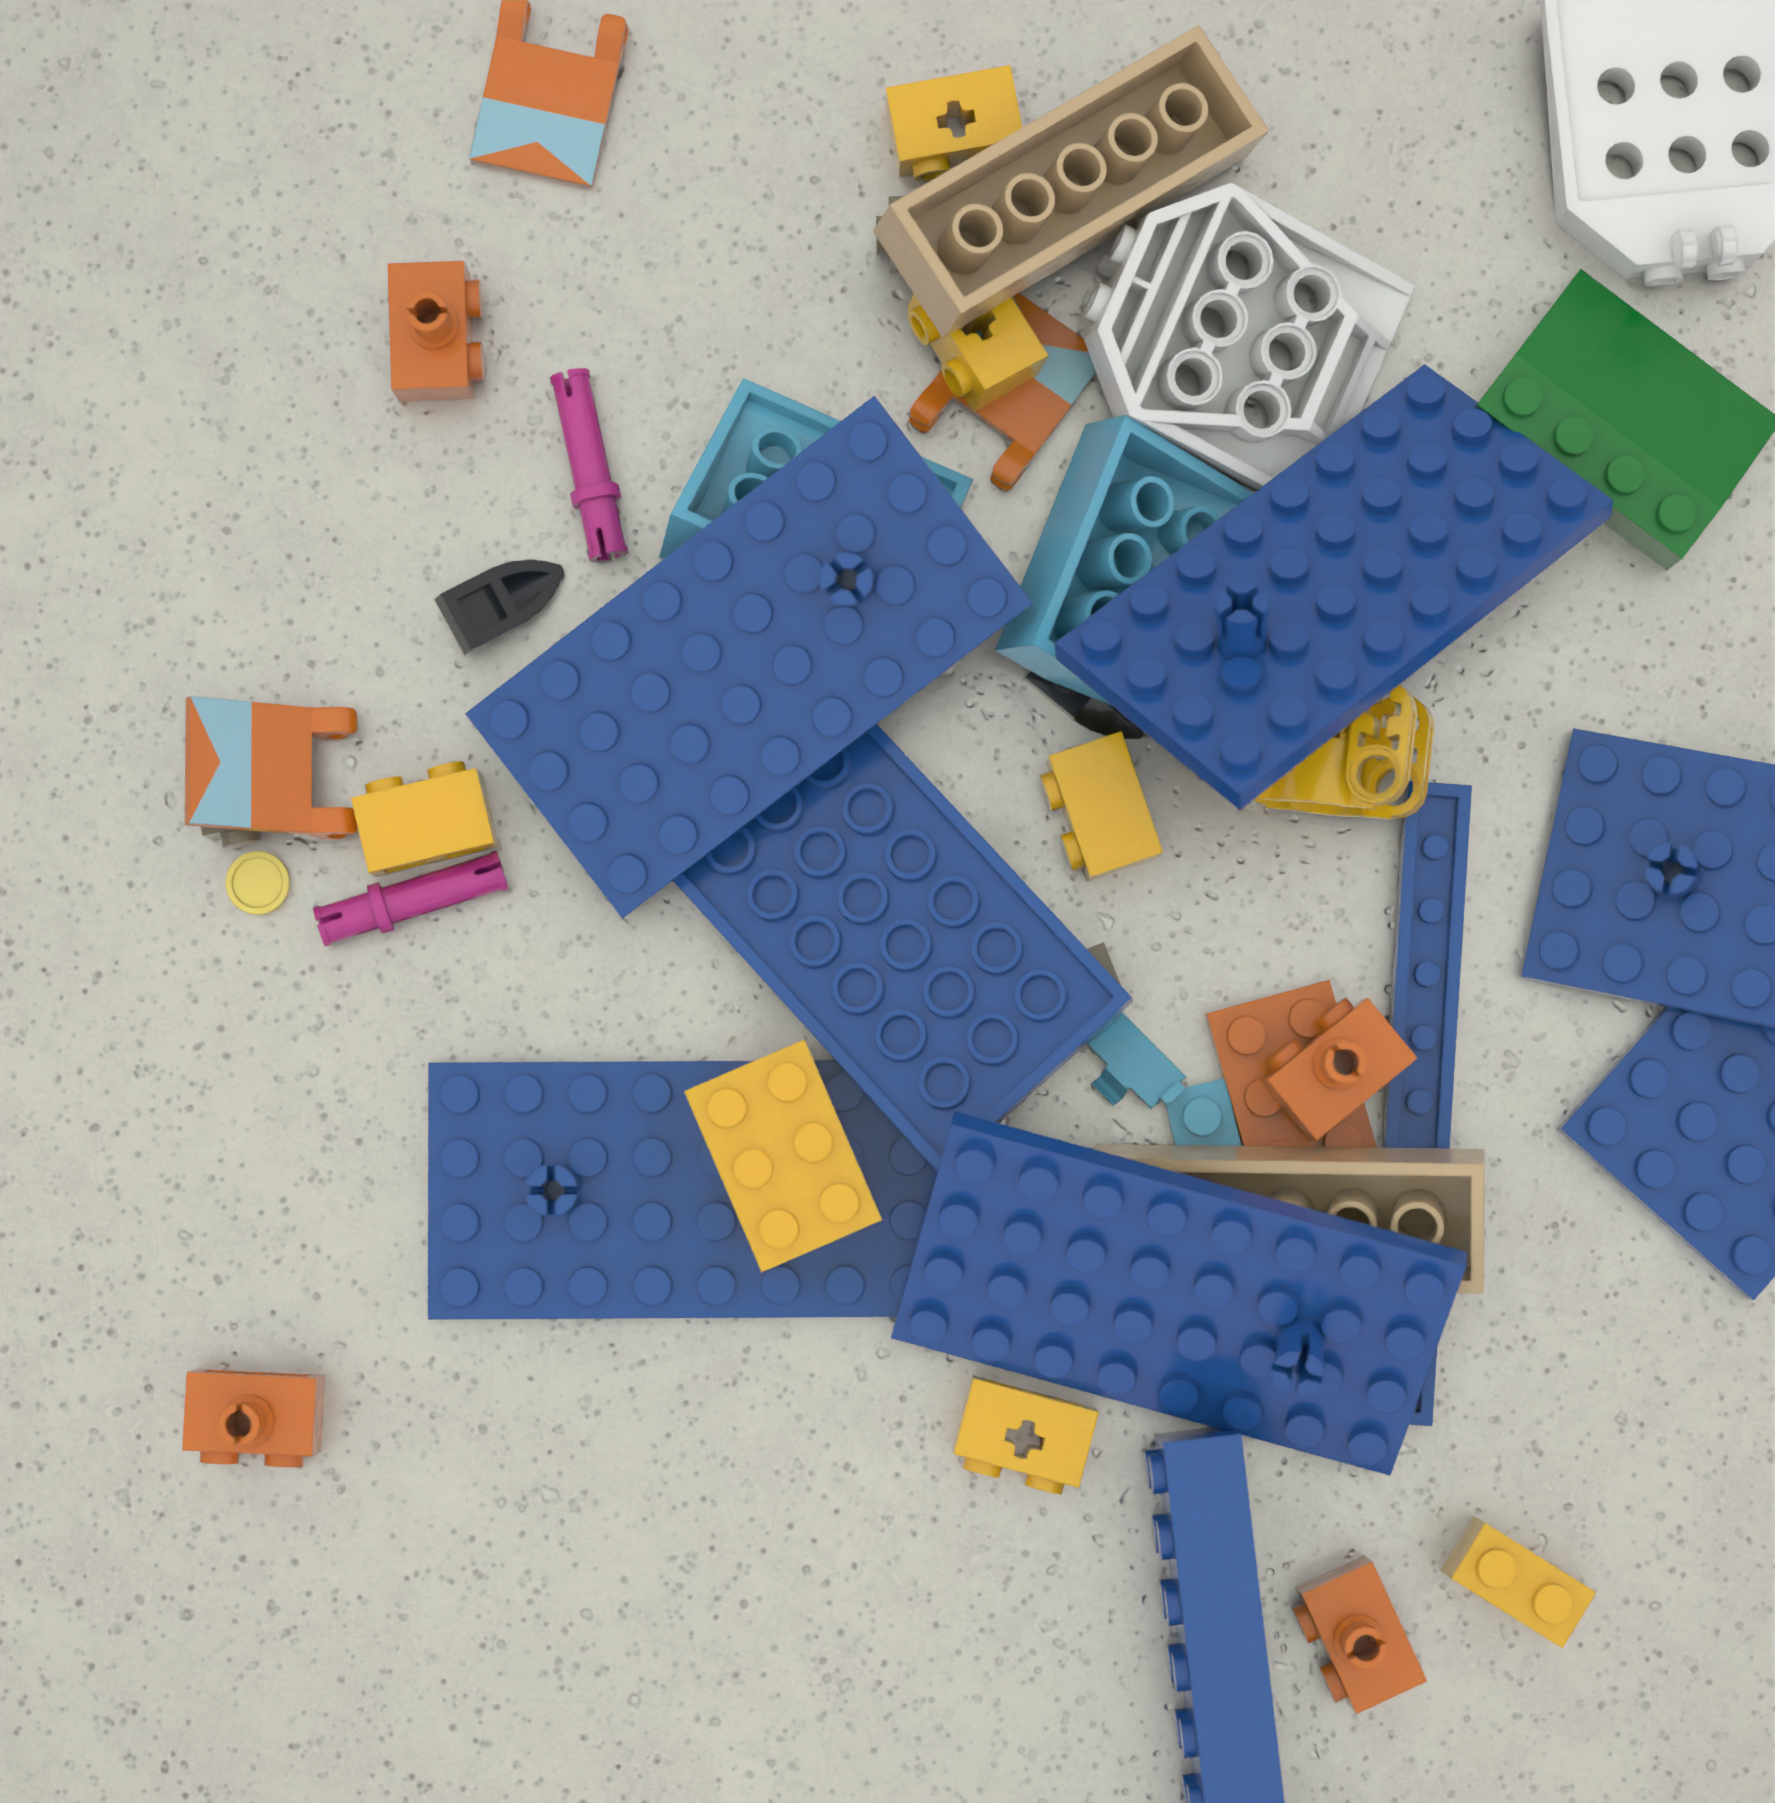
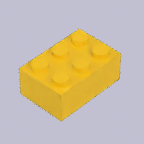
M805 1039L684 1091L761 1272L882 1220Z

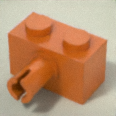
M464 261L387 263L391 390L399 402L474 399V380H484L483 343L473 342L472 318H482L481 280H471V275Z
M1345 997L1316 1021L1323 1030L1304 1047L1297 1038L1293 1039L1266 1062L1273 1072L1261 1082L1310 1141L1319 1140L1417 1059L1415 1054L1369 998L1360 1000L1353 1006Z
M195 1369L187 1372L182 1450L200 1451V1462L207 1464H239V1453L265 1454V1466L303 1467L304 1456L312 1457L321 1452L325 1375Z
M1365 1555L1295 1587L1302 1603L1292 1607V1611L1307 1643L1309 1644L1318 1639L1329 1663L1320 1666L1319 1670L1335 1703L1346 1699L1348 1705L1358 1714L1427 1682L1373 1562Z

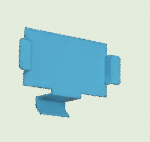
M1123 1013L1114 1018L1087 1043L1107 1064L1100 1077L1091 1082V1084L1113 1106L1124 1098L1129 1088L1151 1109L1160 1100L1166 1105L1171 1104L1185 1091V1087L1181 1082L1186 1076Z

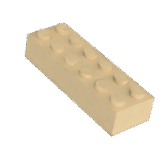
M1200 25L893 202L888 206L873 232L942 338L1116 236L1124 224L1133 226L1135 222L1146 214L1163 208L1244 160L1269 130Z
M1095 1144L1093 1148L1094 1150L1466 1251L1467 1266L1457 1293L1484 1294L1485 1149Z

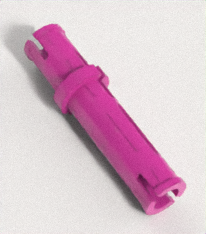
M586 368L567 370L569 378H564L563 373L558 372L550 377V383L554 389L575 490L570 493L572 507L580 510L589 552V562L611 561L610 554L614 553L617 559L629 554L628 547L625 545L616 501L622 498L619 484L611 480L590 383V371Z
M497 850L490 852L491 854L389 886L381 887L379 882L367 885L368 892L321 907H313L314 917L319 922L317 927L324 946L327 947L334 942L376 929H380L382 934L394 931L395 923L500 890H509Z

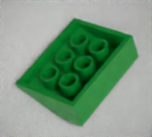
M1582 269L1578 271L1474 407L1485 411L1491 419L1509 430L1520 432L1613 500L1612 515L1604 524L1665 570H1669L1683 559L1775 432V414Z

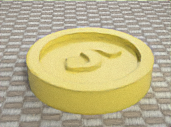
M252 851L241 855L231 864L226 875L225 885L229 899L238 909L252 915H265L276 911L284 904L290 892L291 879L287 867L279 858L267 852Z

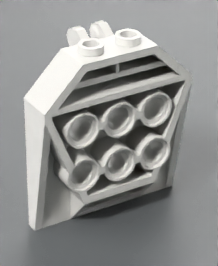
M1540 0L1556 224L1624 279L1644 278L1646 286H1664L1678 283L1683 280V274L1707 272V279L1727 280L1745 275V268H1750L1775 240V0ZM1726 70H1737L1743 73L1748 79L1750 90L1742 93L1730 89L1725 83L1723 72ZM1668 75L1681 79L1686 85L1687 97L1680 99L1667 95L1662 89L1660 78ZM1608 81L1619 85L1624 92L1625 103L1610 104L1603 100L1599 95L1597 84ZM1741 143L1750 146L1756 152L1758 166L1745 167L1739 164L1733 157L1732 145ZM1681 149L1688 152L1695 161V172L1682 173L1676 170L1670 163L1669 151ZM1620 155L1626 158L1632 165L1633 177L1620 179L1613 176L1607 169L1606 157Z
M1228 183L1152 211L1135 222L1133 227L1124 224L1112 245L1109 255L1103 254L1096 267L1097 272L1104 279L1108 280V284L1105 285L1099 282L1093 291L1087 290L1080 305L1084 309L1083 317L1091 321L1084 336V341L1113 418L1127 415L1218 472L1258 490L1362 411L1416 285L1233 183ZM1229 250L1238 251L1247 259L1250 270L1246 280L1235 278L1227 269L1226 255ZM1298 282L1308 285L1316 295L1317 304L1313 313L1302 310L1295 301L1294 289ZM1204 307L1215 309L1222 316L1225 328L1221 338L1210 336L1201 326L1200 316ZM1272 340L1283 342L1291 351L1292 362L1288 371L1277 368L1270 360L1269 346ZM1179 365L1189 366L1198 375L1200 386L1195 396L1186 395L1178 388L1175 373ZM1248 397L1258 399L1266 408L1267 420L1262 429L1249 424L1244 416V403Z

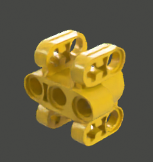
M1399 684L1388 693L1390 697L1384 700L1383 698L1256 797L1254 801L1268 809L1290 810L1319 815L1381 819L1409 817L1421 808L1428 792L1435 730L1434 718L1429 708ZM1417 721H1419L1418 730H1416ZM1417 753L1416 763L1413 764V754ZM1395 771L1393 784L1389 789L1379 793L1381 780L1386 774ZM1411 777L1413 791L1409 799L1401 805H1388L1402 795Z

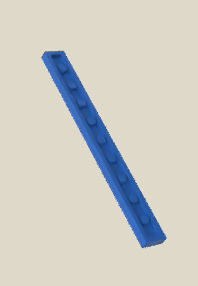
M1409 781L1404 791V802L1412 794L1413 781ZM1429 782L1424 804L1416 813L1403 818L1390 1025L1415 1054L1417 1059L1386 1084L1382 1148L1450 1149L1472 785ZM1437 1349L1409 1425L1433 1426Z

